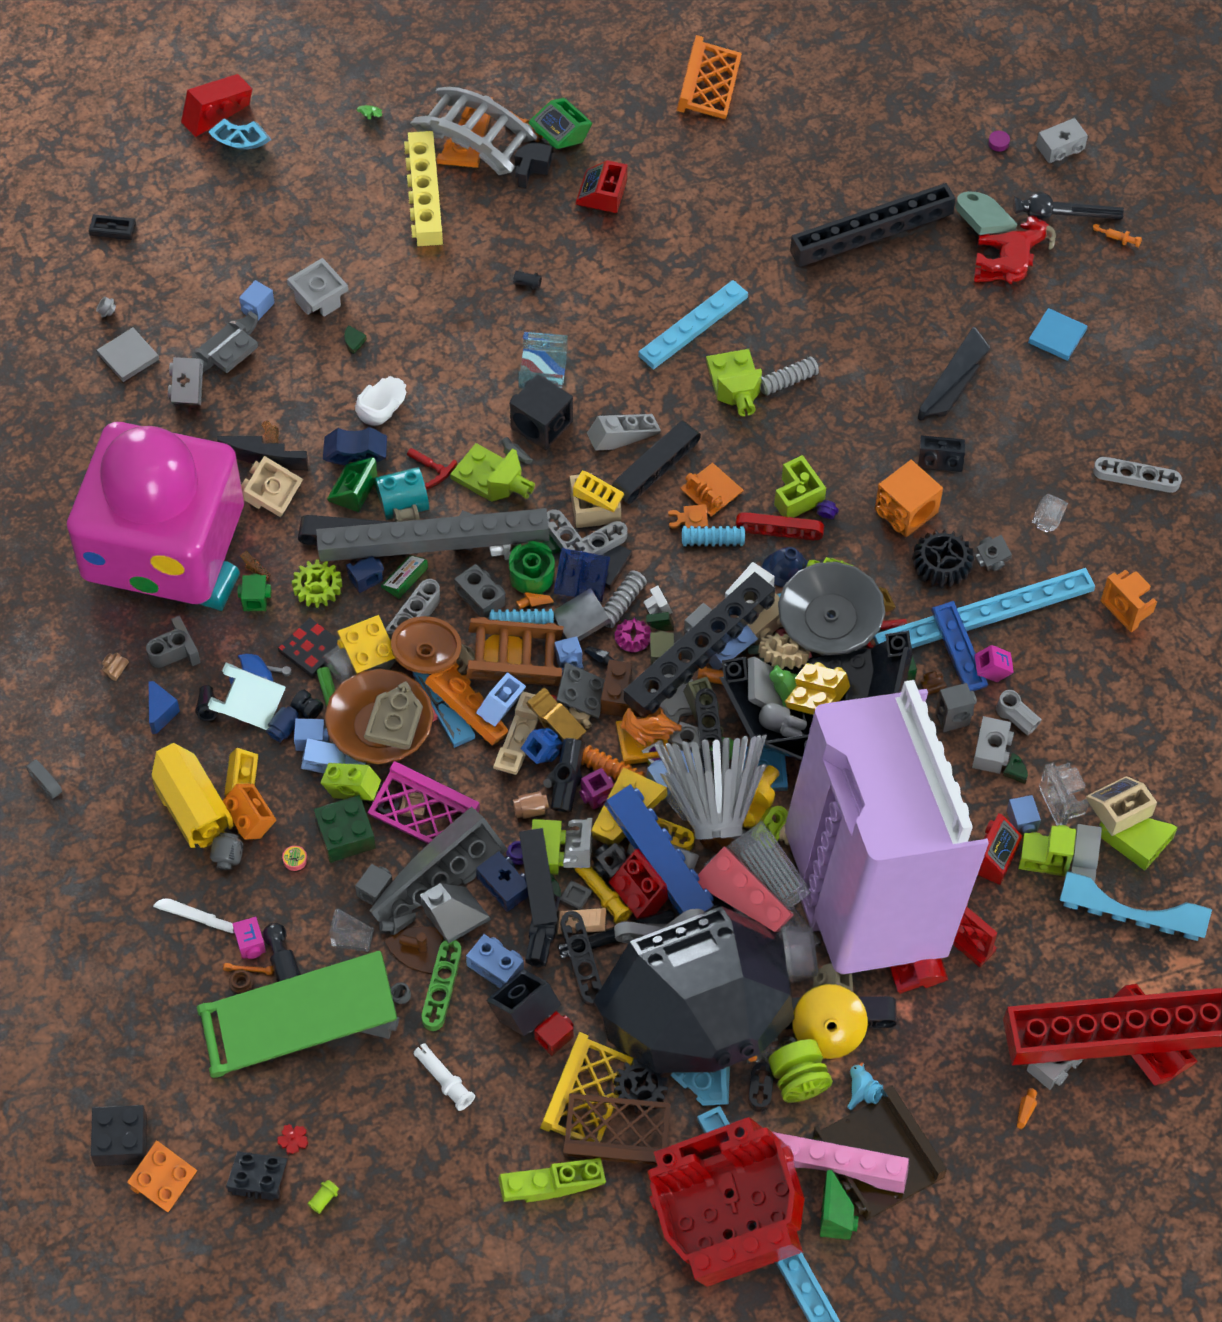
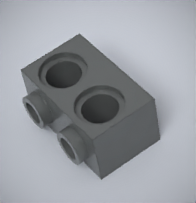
M477 564L454 579L455 591L480 617L489 618L491 609L497 612L498 609H502L505 606L506 593L501 585H496L491 580L489 573L485 569L481 570Z

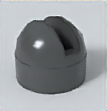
M399 982L391 987L394 1002L398 1004L409 1002L411 990L407 984Z

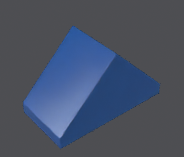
M149 681V724L152 734H157L180 712L176 698L154 681Z

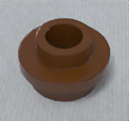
M237 970L229 978V987L236 994L250 991L254 985L253 976L246 970ZM241 980H244L246 982L242 986L237 985V983Z

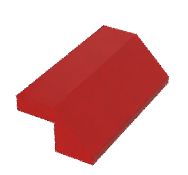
M1136 983L1125 985L1113 997L1145 995V993ZM1189 1050L1131 1055L1154 1086L1170 1081L1198 1062Z

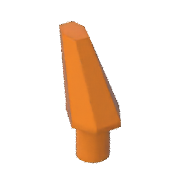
M524 593V598L515 603L520 610L527 606L533 608L551 604L554 601L549 595Z
M1029 1088L1026 1096L1021 1098L1017 1128L1023 1129L1037 1105V1091L1035 1089Z

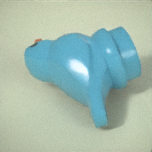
M864 1063L851 1067L852 1098L847 1108L853 1110L859 1102L864 1100L867 1103L877 1104L883 1094V1085L873 1080L872 1075L865 1071Z

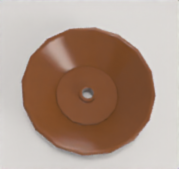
M386 669L363 671L343 681L330 696L325 713L328 735L339 751L356 761L377 765L400 761L417 751L429 736L434 718L431 699L419 682L402 672ZM407 681L411 691L423 706L411 748L405 750L369 742L364 738V734L376 697L397 688L399 684Z

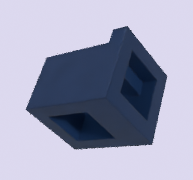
M373 556L358 561L354 566L351 563L346 565L348 578L359 593L383 581L382 571H384V567L380 560H375Z

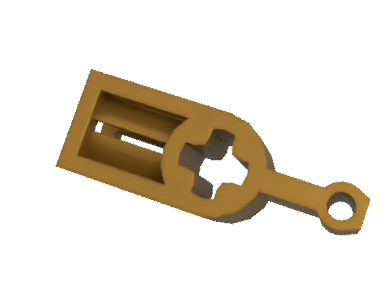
M546 688L540 690L527 701V706L540 718L542 726L555 731L562 742L566 738L579 740L586 733L582 725L561 703L556 702Z

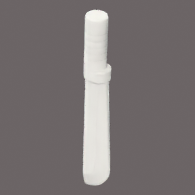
M161 899L153 906L160 910L234 933L231 922L218 919L213 914L205 913L172 899Z

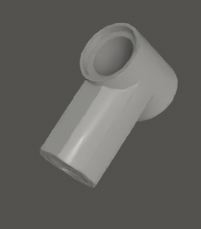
M1014 690L1002 692L996 705L997 714L1004 719H1009L1026 735L1031 734L1041 723L1042 719L1021 702L1020 695ZM1004 702H1008V703H1010L1012 706H1011V707H1010V706H1007V705L1004 704Z

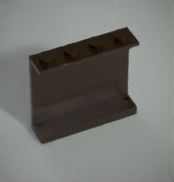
M893 1085L883 1090L882 1097L877 1104L870 1103L820 1130L818 1125L814 1127L812 1140L909 1158V1169L904 1193L878 1189L861 1180L836 1173L846 1194L849 1193L853 1199L852 1204L858 1215L862 1214L866 1221L945 1177L947 1168Z

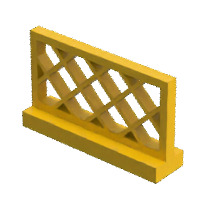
M579 1032L540 1129L547 1132L553 1130L565 1136L566 1128L558 1125L561 1117L568 1114V1110L564 1111L566 1105L568 1107L570 1093L580 1092V1094L586 1095L585 1089L596 1086L600 1096L618 1098L619 1095H614V1092L605 1095L600 1083L612 1080L614 1083V1078L618 1077L617 1073H613L609 1061L618 1059L625 1063L627 1062L631 1066L633 1058L588 1039V1035ZM592 1048L599 1051L602 1060L590 1063L587 1056L588 1049ZM583 1061H585L586 1066L581 1067ZM605 1064L609 1076L597 1079L593 1067ZM589 1070L593 1082L582 1086L578 1074ZM584 1101L585 1104L574 1107L573 1110L576 1112L587 1108L589 1111L591 1108ZM604 1103L607 1112L602 1117L605 1120L611 1116L614 1109L609 1103ZM594 1112L590 1114L592 1120L584 1124L586 1126L594 1124L595 1128L599 1126L598 1122L601 1120L599 1117L596 1118ZM573 1115L572 1119L574 1122H576L577 1119ZM580 1123L571 1130V1139L582 1140L586 1137L582 1130L583 1126ZM606 1126L598 1131L596 1138L599 1142H601ZM589 1138V1139L587 1140V1141L595 1142V1141H594L593 1139H591V1138Z

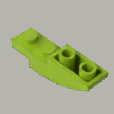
M601 1158L551 1164L550 1168L504 1173L498 1177L503 1202L525 1199L526 1203L547 1200L582 1192L606 1183Z

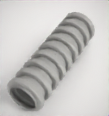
M810 356L807 360L803 359L801 362H796L795 365H789V368L786 366L783 370H777V373L774 371L771 375L767 374L761 378L760 390L764 395L768 396L770 392L775 393L776 390H782V387L787 388L788 384L791 386L794 385V382L798 383L800 380H806L807 377L810 378L812 375H818V364Z
M631 570L621 583V586L617 588V591L606 602L603 609L611 620L610 623L605 625L606 627L613 628L615 626V623L619 621V617H622L623 612L627 610V607L635 600L643 586L647 584L646 578L640 572Z

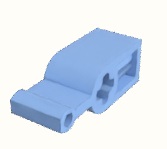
M307 738L301 769L325 773L328 763L365 765L366 762L354 760L339 751L335 744Z

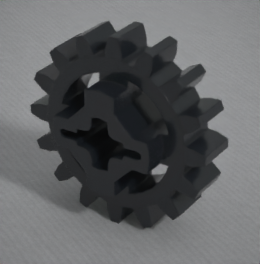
M634 1059L632 1066L626 1062L624 1063V1070L618 1069V1077L614 1078L613 1083L616 1086L614 1088V1095H620L618 1098L664 1102V1095H667L668 1087L665 1086L668 1083V1078L662 1077L663 1073L654 1072L644 1064H639L636 1059ZM652 1078L655 1080L657 1088L656 1085L652 1083ZM624 1084H626V1088L629 1089V1094L626 1092ZM629 1105L626 1108V1110L630 1109V1107H634V1112L636 1114L639 1111V1109L636 1106ZM641 1107V1108H642L644 1111H646L649 1107Z

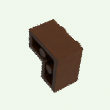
M609 660L601 697V714L623 717L627 708H631L624 702L623 690L631 683L632 663ZM631 708V711L634 713L636 717L642 718V716H640L635 710Z

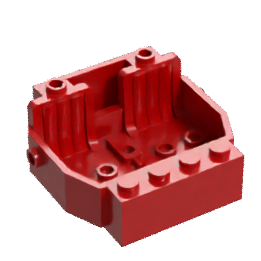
M747 1117L654 1152L658 1167L647 1171L649 1180H651L652 1196H650V1202L653 1209L657 1210L664 1238L679 1256L691 1265L695 1280L708 1287L803 1253L797 1231L801 1230L805 1198L793 1162L794 1155L790 1146L785 1144L768 1128H762L753 1119ZM733 1190V1197L727 1198L728 1192ZM756 1222V1229L751 1231L750 1225ZM732 1231V1237L726 1239L727 1232Z

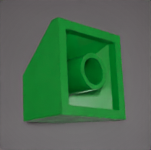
M827 1170L823 1188L820 1237L851 1240L852 1231L857 1232L858 1216H854V1205L834 1172Z

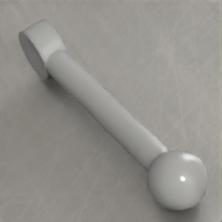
M267 666L270 671L282 673L284 676L291 675V668L288 666L283 668Z

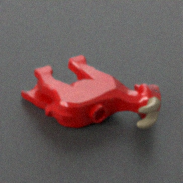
M1029 216L1027 222L1020 224V228L1027 231L979 235L978 245H990L1001 251L1000 257L997 259H988L983 254L977 253L976 266H981V268L975 267L974 282L1005 280L1007 283L1012 284L1013 282L1023 280L1027 276L1028 266L1032 267L1034 254L1030 253V249L1035 244L1046 239L1049 241V250H1051L1055 245V230L1045 221L1035 216Z

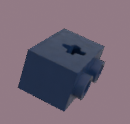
M498 851L476 867L477 879L506 912L529 897L526 876L523 873L519 874L513 861L508 856L504 857Z

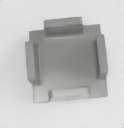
M323 258L287 279L288 285L294 291L296 303L307 315L319 308L323 317L341 306L340 296L349 291L348 285Z

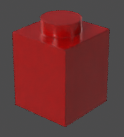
M555 1011L534 1030L535 1040L553 1056L574 1037V1025L566 1015L561 1016Z

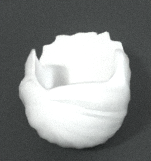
M388 376L386 379L382 378L373 387L368 385L358 395L355 405V411L360 420L372 426H378L387 421L404 401L406 384H403L404 382L399 378Z

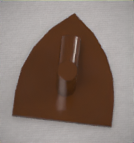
M418 926L401 930L397 934L386 938L384 942L393 956L405 966L419 972L433 974L439 947L444 937L435 927Z

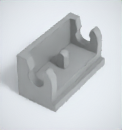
M587 818V820H571L568 826H577L580 829L577 831H566L563 866L564 868H590L593 843L591 832L593 827L592 818Z

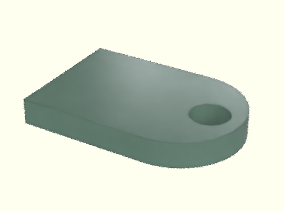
M963 192L958 195L955 204L956 210L979 235L1016 231L1017 223L990 196L979 192Z

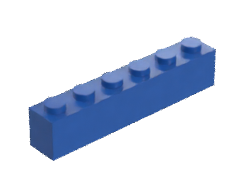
M630 784L607 799L604 804L631 845L634 849L640 850L667 884L668 899L679 915L690 909H701L704 912L709 911L714 906L712 895L706 888L702 889L698 883L700 879L694 869H689L684 863L686 860L684 854L679 848L675 849L671 844L672 838L665 828H660L656 822L658 820L657 815L651 808L647 809L643 803L644 797L638 788L634 789Z

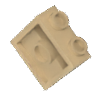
M264 456L260 463L255 461L249 473L253 474L251 479L245 478L241 485L244 501L259 509L262 506L281 517L303 479Z

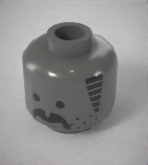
M220 833V836L213 839L210 859L217 863V868L231 870V866L238 865L241 862L243 842L239 840L238 835Z

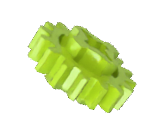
M316 559L313 565L310 561H307V567L300 565L299 572H294V580H292L294 595L298 596L299 602L306 600V606L308 607L311 603H315V607L318 608L319 603L322 602L325 606H328L327 601L330 599L335 602V595H340V588L343 587L340 571L336 572V566L332 565L329 567L328 561H325L322 565L319 559Z

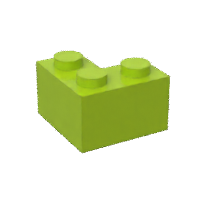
M803 455L783 464L782 480L785 486L776 490L774 502L775 507L782 516L794 518L815 508L817 503L825 500L826 487Z
M1065 825L1051 827L1049 836H1043L1037 832L1024 833L1018 869L1066 876L1074 854L1076 829H1071Z

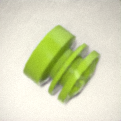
M807 1039L790 1043L781 1047L769 1057L768 1063L776 1079H780L777 1085L785 1102L795 1103L808 1100L823 1093L832 1085V1078L827 1073L828 1068L825 1064L821 1063L823 1056L816 1040Z

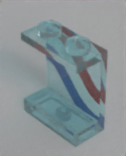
M524 332L521 371L518 373L519 388H523L529 379L532 380L539 374L563 389L568 335Z

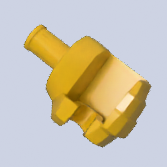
M768 765L764 770L742 827L755 828L765 811L772 806L775 792L771 785L780 775L774 766Z

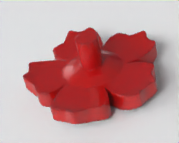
M290 1124L284 1125L282 1130L283 1136L277 1138V1143L283 1149L286 1148L288 1154L293 1155L299 1152V1148L305 1149L308 1145L307 1137L305 1136L307 1130L304 1126H296L293 1129Z

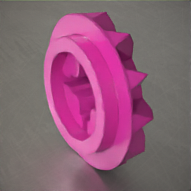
M635 617L628 621L625 619L623 623L617 626L615 641L620 648L628 652L644 650L650 644V626H647L644 620L638 621ZM635 629L637 634L634 638V641H632L630 635L631 630Z

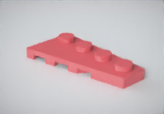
M725 846L698 874L700 879L698 883L703 889L706 888L714 896L774 932L778 933L794 915Z

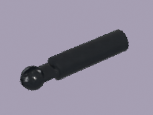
M270 923L263 930V940L272 948L273 955L270 957V962L277 982L301 975L293 951L286 948L287 932L285 927L279 923Z

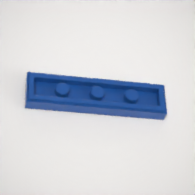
M954 601L933 607L931 612L961 684L967 683L970 691L986 688L988 686L986 678L977 675L976 653Z

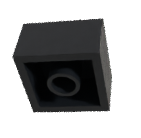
M524 969L486 1000L500 1023L523 1036L535 1030L539 1023L551 1016L562 1005L547 981Z
M144 1105L92 1107L91 1158L94 1166L139 1165L146 1156L147 1114Z

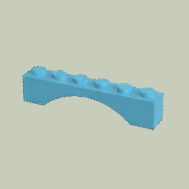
M1069 871L1066 872L1060 895V901H1064L1063 906L1077 910L1078 906L1087 907L1088 913L1102 916V912L1112 914V919L1126 922L1127 918L1136 920L1135 925L1150 928L1151 924L1160 926L1159 931L1174 935L1175 931L1183 932L1184 938L1198 941L1199 937L1205 938L1212 912L1211 908L1188 902L1164 910L1146 911L1134 909L1120 904L1107 896L1091 877Z

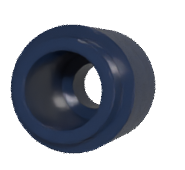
M289 706L287 708L281 707L268 723L267 734L278 742L287 739L295 729V719H299L298 712Z

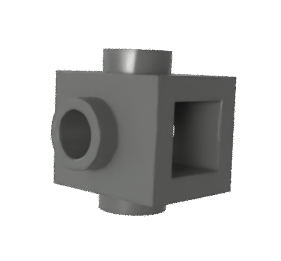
M1002 535L994 539L987 537L980 541V545L977 546L978 554L975 555L980 567L985 566L987 571L991 569L997 571L1005 566V562L1012 559V554Z

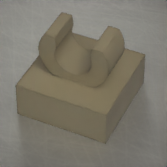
M461 644V653L456 661L457 664L463 661V666L458 670L463 674L466 673L468 661L475 659V652L471 647Z

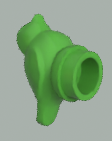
M775 665L774 669L770 672V679L774 683L776 692L782 699L783 706L786 707L785 700L797 686L795 681L797 674L782 670L778 665Z

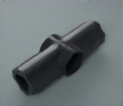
M573 738L563 740L559 764L553 770V777L556 781L550 809L554 811L572 812L576 787L581 784L582 778L580 767L585 742Z
M554 894L556 913L558 914L560 897ZM531 920L529 929L530 940L525 963L536 968L546 967L550 945L555 939L557 922L533 926V920Z

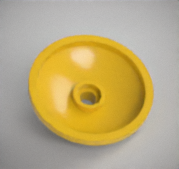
M835 984L820 985L806 992L795 1006V1019L792 1021L797 1041L816 1040L825 1059L840 1058L855 1050L862 1042L868 1024L867 1013L860 998L848 988ZM834 1022L836 1023V1027L834 1029H828V1023Z

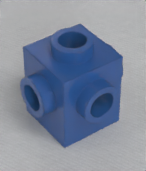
M535 729L528 735L520 749L536 764L552 762L558 757L559 749L563 742L552 729Z

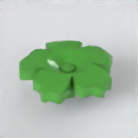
M364 105L357 108V112L367 116V119H371V116H382V110L378 107Z

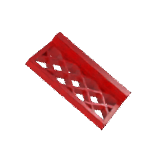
M966 906L953 945L977 966L981 967L997 950V947L994 945L997 932Z

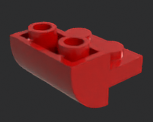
M942 958L924 959L914 963L890 966L897 991L900 994L921 986L928 988L948 981Z

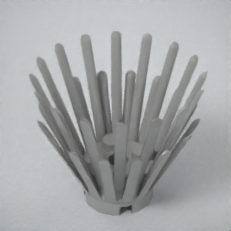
M758 735L751 738L745 766L744 760L748 737L744 736L742 738L741 746L740 739L736 738L733 742L731 769H729L730 740L729 738H724L722 770L720 742L714 740V780L708 740H702L705 775L699 747L696 742L691 743L694 763L688 743L682 742L689 772L677 744L671 745L666 743V748L661 744L654 745L667 770L665 774L660 773L693 827L695 839L743 835L742 825L766 767V764L758 766L766 735L762 737Z

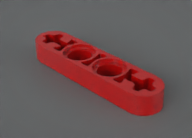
M747 512L739 513L736 516L735 526L737 528L743 526L745 533L804 540H820L824 535V524L817 520Z

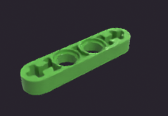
M445 940L439 947L422 1011L423 1026L429 1031L439 1030L445 1022L462 957L461 945L456 940L449 944ZM450 947H453L454 952L451 954L450 962H448L447 951H449ZM441 969H449L452 972L451 976L447 979L440 978L438 972ZM436 991H443L446 997L442 1001H435L432 995ZM433 1007L437 1008V1019L434 1020V1023H430L429 1018L432 1017Z

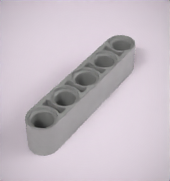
M425 579L418 585L385 630L390 640L395 629L404 621L420 616L430 617L440 603V587L436 580ZM396 659L390 660L388 662L370 668L369 670H389L396 662Z

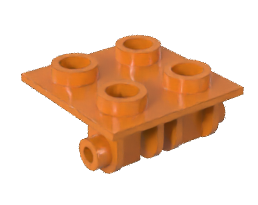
M713 462L697 475L689 473L685 478L687 483L680 487L697 505L706 504L707 514L711 517L744 491Z
M156 1140L127 1183L131 1185L130 1189L134 1193L143 1194L168 1213L197 1170Z

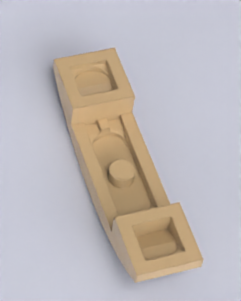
M524 691L521 693L515 709L514 719L504 745L499 750L493 769L516 775L521 768L526 753L520 748L532 730L536 729L539 717L526 704L535 694Z

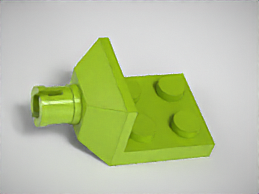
M745 349L706 356V363L717 400L730 405L736 404L740 416H745L744 409H746L748 416L752 415L756 411L753 401L759 395L761 389L762 370L755 369L750 350Z
M475 443L450 474L453 481L491 502L509 497L512 492H516L527 499L535 488L534 482L521 476L520 462L517 452L513 448L505 458H502Z

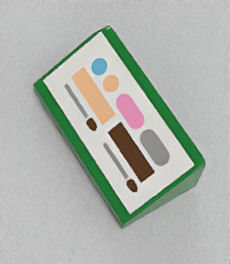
M410 555L381 587L400 599L428 569V561L424 558Z

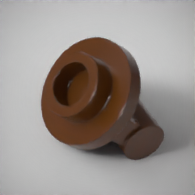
M936 671L923 674V679L920 680L922 689H927L928 691L927 696L947 688L942 674H937Z

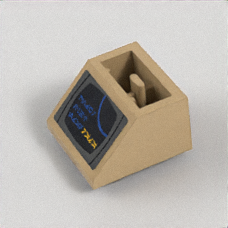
M1127 776L1086 796V800L1111 836L1153 816L1157 801L1144 783Z

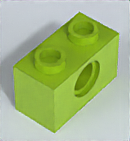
M328 763L321 780L322 786L333 798L348 799L360 795L361 800L374 801L381 779L369 765Z

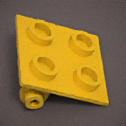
M379 615L337 631L340 640H337L338 647L346 650L356 674L395 659L391 651V640Z

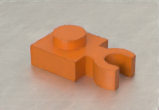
M706 504L684 506V513H680L677 510L668 511V517L675 516L678 519L674 523H669V528L676 529L681 524H685L687 528H690V526H694V528L708 526Z

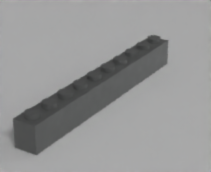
M547 508L316 529L320 562L522 544L529 541H549Z

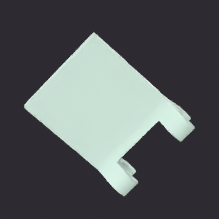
M226 662L222 672L229 677H233L234 681L225 702L211 697L207 706H209L210 710L229 715L267 730L268 723L272 720L286 687Z

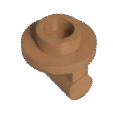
M117 652L113 655L109 653L102 661V665H104L102 671L108 674L112 680L116 681L129 661Z

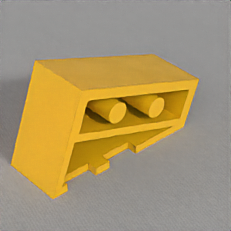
M623 767L607 799L631 784L634 789L638 788L644 797L643 803L647 809H653L661 800L663 801L668 796L667 787ZM604 805L591 829L592 837L602 843H607L608 846L613 843L618 845L626 836Z

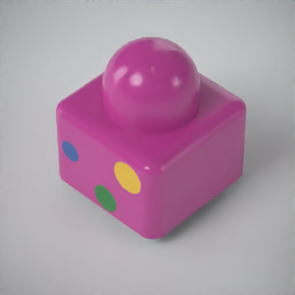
M124 422L108 424L101 433L67 520V529L81 577L93 583L191 604H200L207 601L212 595L244 506L235 451L225 443L172 433L160 427L139 426Z

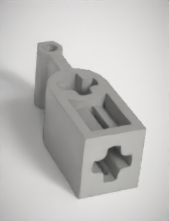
M1078 824L1075 828L1076 836L1074 854L1071 861V872L1091 877L1095 882L1102 827Z

